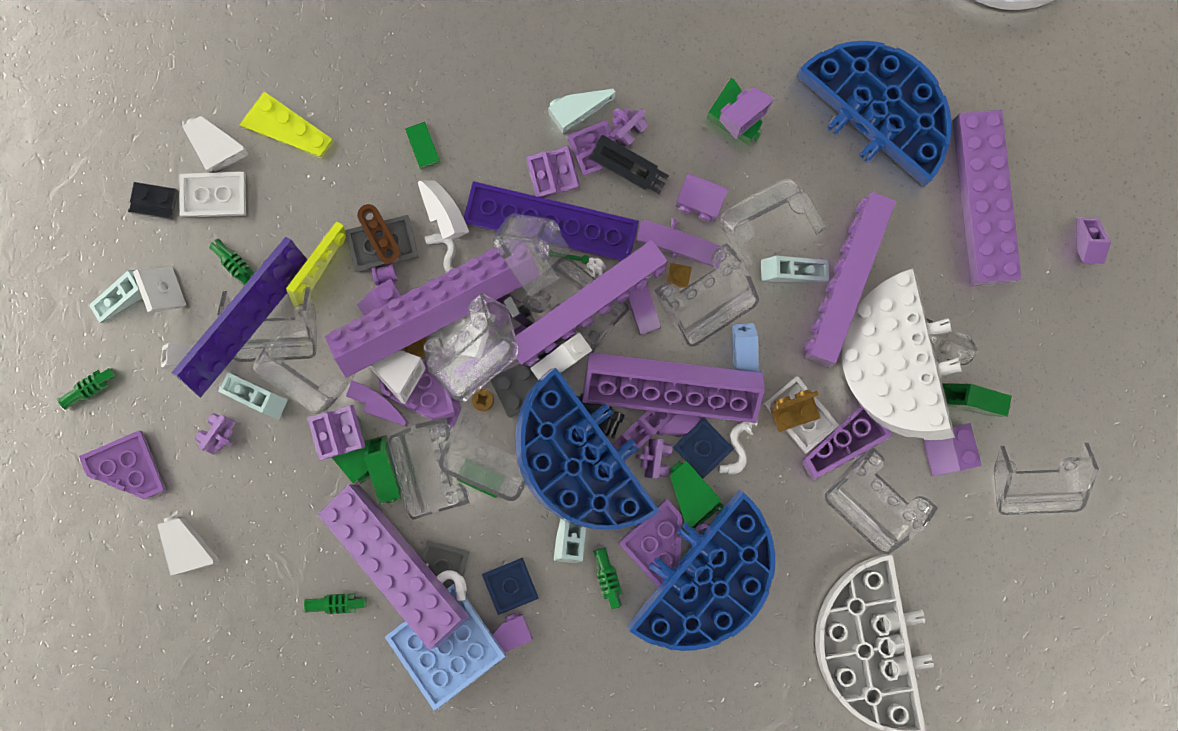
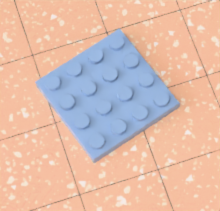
M455 583L447 588V590L470 618L439 647L429 650L406 621L385 636L434 711L438 710L507 657L467 598L463 601L457 600Z

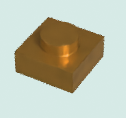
M671 263L666 285L687 289L692 267Z
M427 337L405 347V352L421 357V359L428 358Z

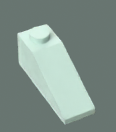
M614 89L566 95L563 98L558 97L550 103V107H548L549 115L564 134L615 99Z
M773 256L761 260V281L829 282L828 260Z
M135 270L127 271L90 304L99 323L108 320L142 299L133 274Z
M227 372L218 391L276 419L280 418L288 399L229 372Z
M560 519L555 542L554 561L568 563L583 561L586 527Z

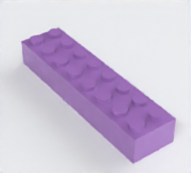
M1002 110L959 113L952 121L971 287L1015 283L1021 280L1022 276Z
M871 192L867 197L864 196L862 201H859L855 213L858 215L848 228L847 233L850 236L847 241H844L840 253H843L839 261L837 260L833 269V273H836L835 277H833L832 281L828 282L825 290L828 295L825 300L821 301L818 312L821 313L820 317L813 322L810 332L813 333V336L810 340L806 341L803 352L806 353L804 359L827 368L836 364L895 206V200Z
M649 241L506 342V344L521 365L534 366L541 360L540 356L546 352L549 355L559 347L557 345L562 340L568 341L575 336L576 330L581 327L586 329L595 322L593 318L599 314L603 317L612 310L611 306L617 301L621 304L630 298V292L634 289L640 291L647 286L648 280L654 276L656 279L664 274L667 269V259L654 241Z
M590 352L584 380L583 403L599 405L605 403L608 406L756 423L765 392L764 375L758 372Z
M348 484L318 514L429 650L439 647L470 618L360 485Z

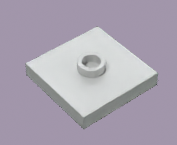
M172 266L143 268L133 272L148 312L180 309L186 306Z

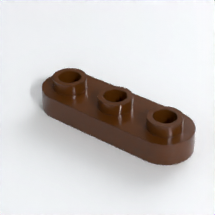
M363 205L358 210L357 217L377 255L385 264L396 263L400 258L401 252L380 212L374 205ZM369 213L373 214V218L371 220L366 219V216ZM378 232H383L382 238H376ZM392 250L394 252L393 256L387 257V251Z

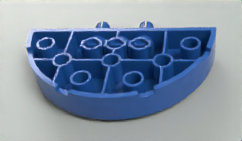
M853 41L838 44L808 60L800 68L796 77L839 113L827 125L828 130L831 131L837 125L832 133L838 135L841 129L850 122L871 141L859 153L862 159L869 153L864 160L865 162L870 163L876 154L882 150L921 185L925 187L930 183L945 160L952 131L951 114L947 98L943 95L939 82L932 72L921 61L906 51L874 41Z
M553 368L541 376L527 394L516 425L515 448L517 461L525 483L532 494L548 511L569 523L592 529H623L640 524L656 515L660 510L624 462V460L639 450L637 445L633 446L635 442L629 439L620 448L615 450L598 426L613 415L611 410H607L609 407L604 403L590 415L557 368Z
M741 490L735 493L703 534L697 533L687 522L682 525L688 533L680 528L677 534L682 536L692 546L675 568L671 569L659 557H656L654 561L660 567L656 566L653 562L650 564L649 568L664 580L627 625L631 633L650 644L670 650L693 651L716 646L731 636L734 637L757 616L769 595L771 582L774 578L775 549L771 531L761 511Z

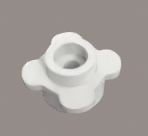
M589 258V262L586 264L587 271L592 277L597 279L606 272V266L599 258Z

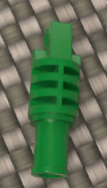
M220 239L214 240L216 245L212 242L209 249L221 259V265L237 281L245 286L254 275L251 267L236 252L230 251Z
M108 368L103 372L97 370L74 384L73 389L57 398V401L66 410L79 400H87L108 387L109 384L107 382L117 375L112 368Z
M606 547L594 550L593 553L599 569L596 574L603 597L609 600L611 609L619 608L622 606L619 595L623 593L616 569L610 564Z
M355 593L329 594L324 596V598L304 600L305 613L321 611L327 614L355 613L356 608H365L367 606V597H355Z

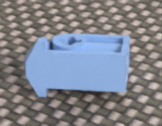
M754 323L732 325L734 367L736 370L758 372L764 375L763 370L759 371L758 334Z

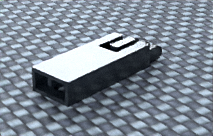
M604 135L600 136L588 158L643 190L647 188L658 195L661 190L654 187L655 184L661 187L665 185L663 181L658 179L659 176L667 180L669 178V175L657 169L658 166ZM634 163L647 171L644 172L638 168L636 174H634L630 170L633 168Z

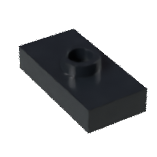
M511 296L504 300L513 319L526 328L535 323L532 313L525 303L522 305Z

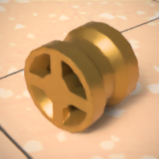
M479 389L472 395V404L479 411H488L494 405V397L488 390Z

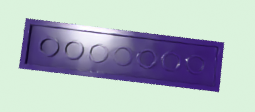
M474 181L472 182L464 214L466 225L516 237L519 236L520 238L617 261H622L631 255L639 224L638 220Z
M285 237L171 372L198 397L201 398L285 297L288 293L286 288L308 260L291 239Z

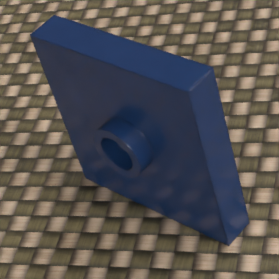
M705 418L672 447L691 465L702 479L734 450Z
M523 557L482 574L498 615L539 599Z

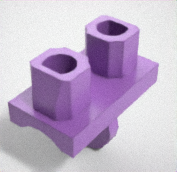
M625 108L623 111L616 109L613 112L615 119L612 121L616 128L608 135L610 139L618 140L623 146L630 145L635 138L629 130L633 127L637 133H641L648 127V123L643 117L646 112L643 108L639 111L633 110L631 113L628 108Z
M212 413L207 422L212 427L208 432L204 430L199 431L195 439L199 443L198 447L201 450L214 455L217 450L222 449L224 444L231 447L233 442L229 440V437L233 433L231 430L236 422L224 415Z
M649 439V446H643L642 454H636L635 457L641 459L640 468H645L644 477L659 479V477L669 476V465L661 464L662 456L670 457L672 445L665 443L662 439Z

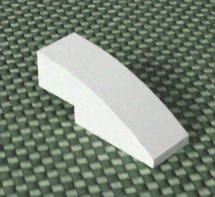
M420 180L418 185L430 222H438L442 238L457 239L469 233L459 208L445 189L435 180Z

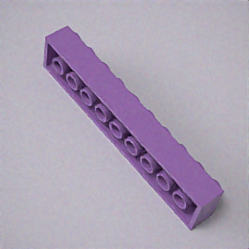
M519 236L496 248L488 250L483 255L470 259L467 263L449 270L446 274L430 280L423 286L412 289L407 294L391 300L388 304L378 309H373L363 317L354 319L349 324L331 331L330 334L325 336V339L336 363L345 378L528 284L541 277V274L532 254Z

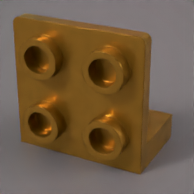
M811 389L795 394V399L791 400L790 396L774 401L775 405L770 407L778 433L821 418L814 397L819 395L818 391L811 392Z

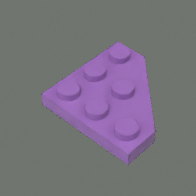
M440 356L423 361L426 369L405 404L401 403L379 379L381 392L384 397L434 422L456 416Z
M142 430L79 456L87 477L104 482L119 490L126 491L142 499H148L166 491Z
M665 499L657 507L660 512L638 524L618 542L658 587L664 579L649 568L652 562L660 567L655 563L654 559L659 557L671 569L675 568L680 561L681 536L677 532L681 528L682 515L668 499Z

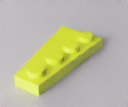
M265 91L239 124L241 128L254 131L257 134L275 139L280 143L288 144L320 158L324 156L334 142L332 138Z
M335 222L286 288L293 306L300 310L335 252L346 239L345 228L341 223Z

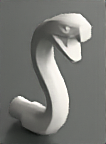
M433 233V235L426 236V245L445 243L448 246L443 265L446 272L454 269L452 265L456 254L454 240L443 239L441 233Z
M741 421V423L734 426L730 434V442L738 453L739 460L734 464L719 465V474L734 475L744 469L747 463V453L739 442V435L743 431L754 435L752 426L754 424L757 426V421L756 423Z
M450 570L444 571L437 576L441 583L447 579L453 580L455 591L457 592V600L463 601L466 599L465 591H467L463 576Z

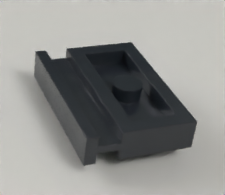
M134 182L128 212L136 215L172 220L178 190Z

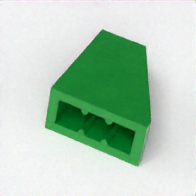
M730 78L709 110L706 118L728 133L730 132L719 119L722 114L720 111L728 103L733 105L738 100L737 96L742 92L733 78ZM758 120L740 135L738 139L747 145H750L752 140L757 141L763 132L760 129L763 123L762 120Z
M942 383L948 407L989 416L1008 417L1011 395L974 384Z
M357 416V419H358V422H359V426H360V429H361V433H362V436H363V440H364V443H365L366 440H365V436H364L362 424H361V421H360L359 417ZM365 447L332 457L353 484L358 482L362 484L370 478L364 459Z
M387 435L366 440L364 459L379 504L384 502L393 503L398 498H401V487Z
M678 461L670 468L672 473L669 475L683 523L687 522L689 526L693 527L721 499L687 461L683 463Z

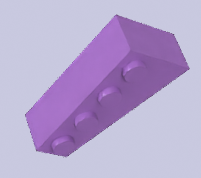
M861 406L808 455L802 464L814 482L886 442L892 437V434L888 429L870 417Z

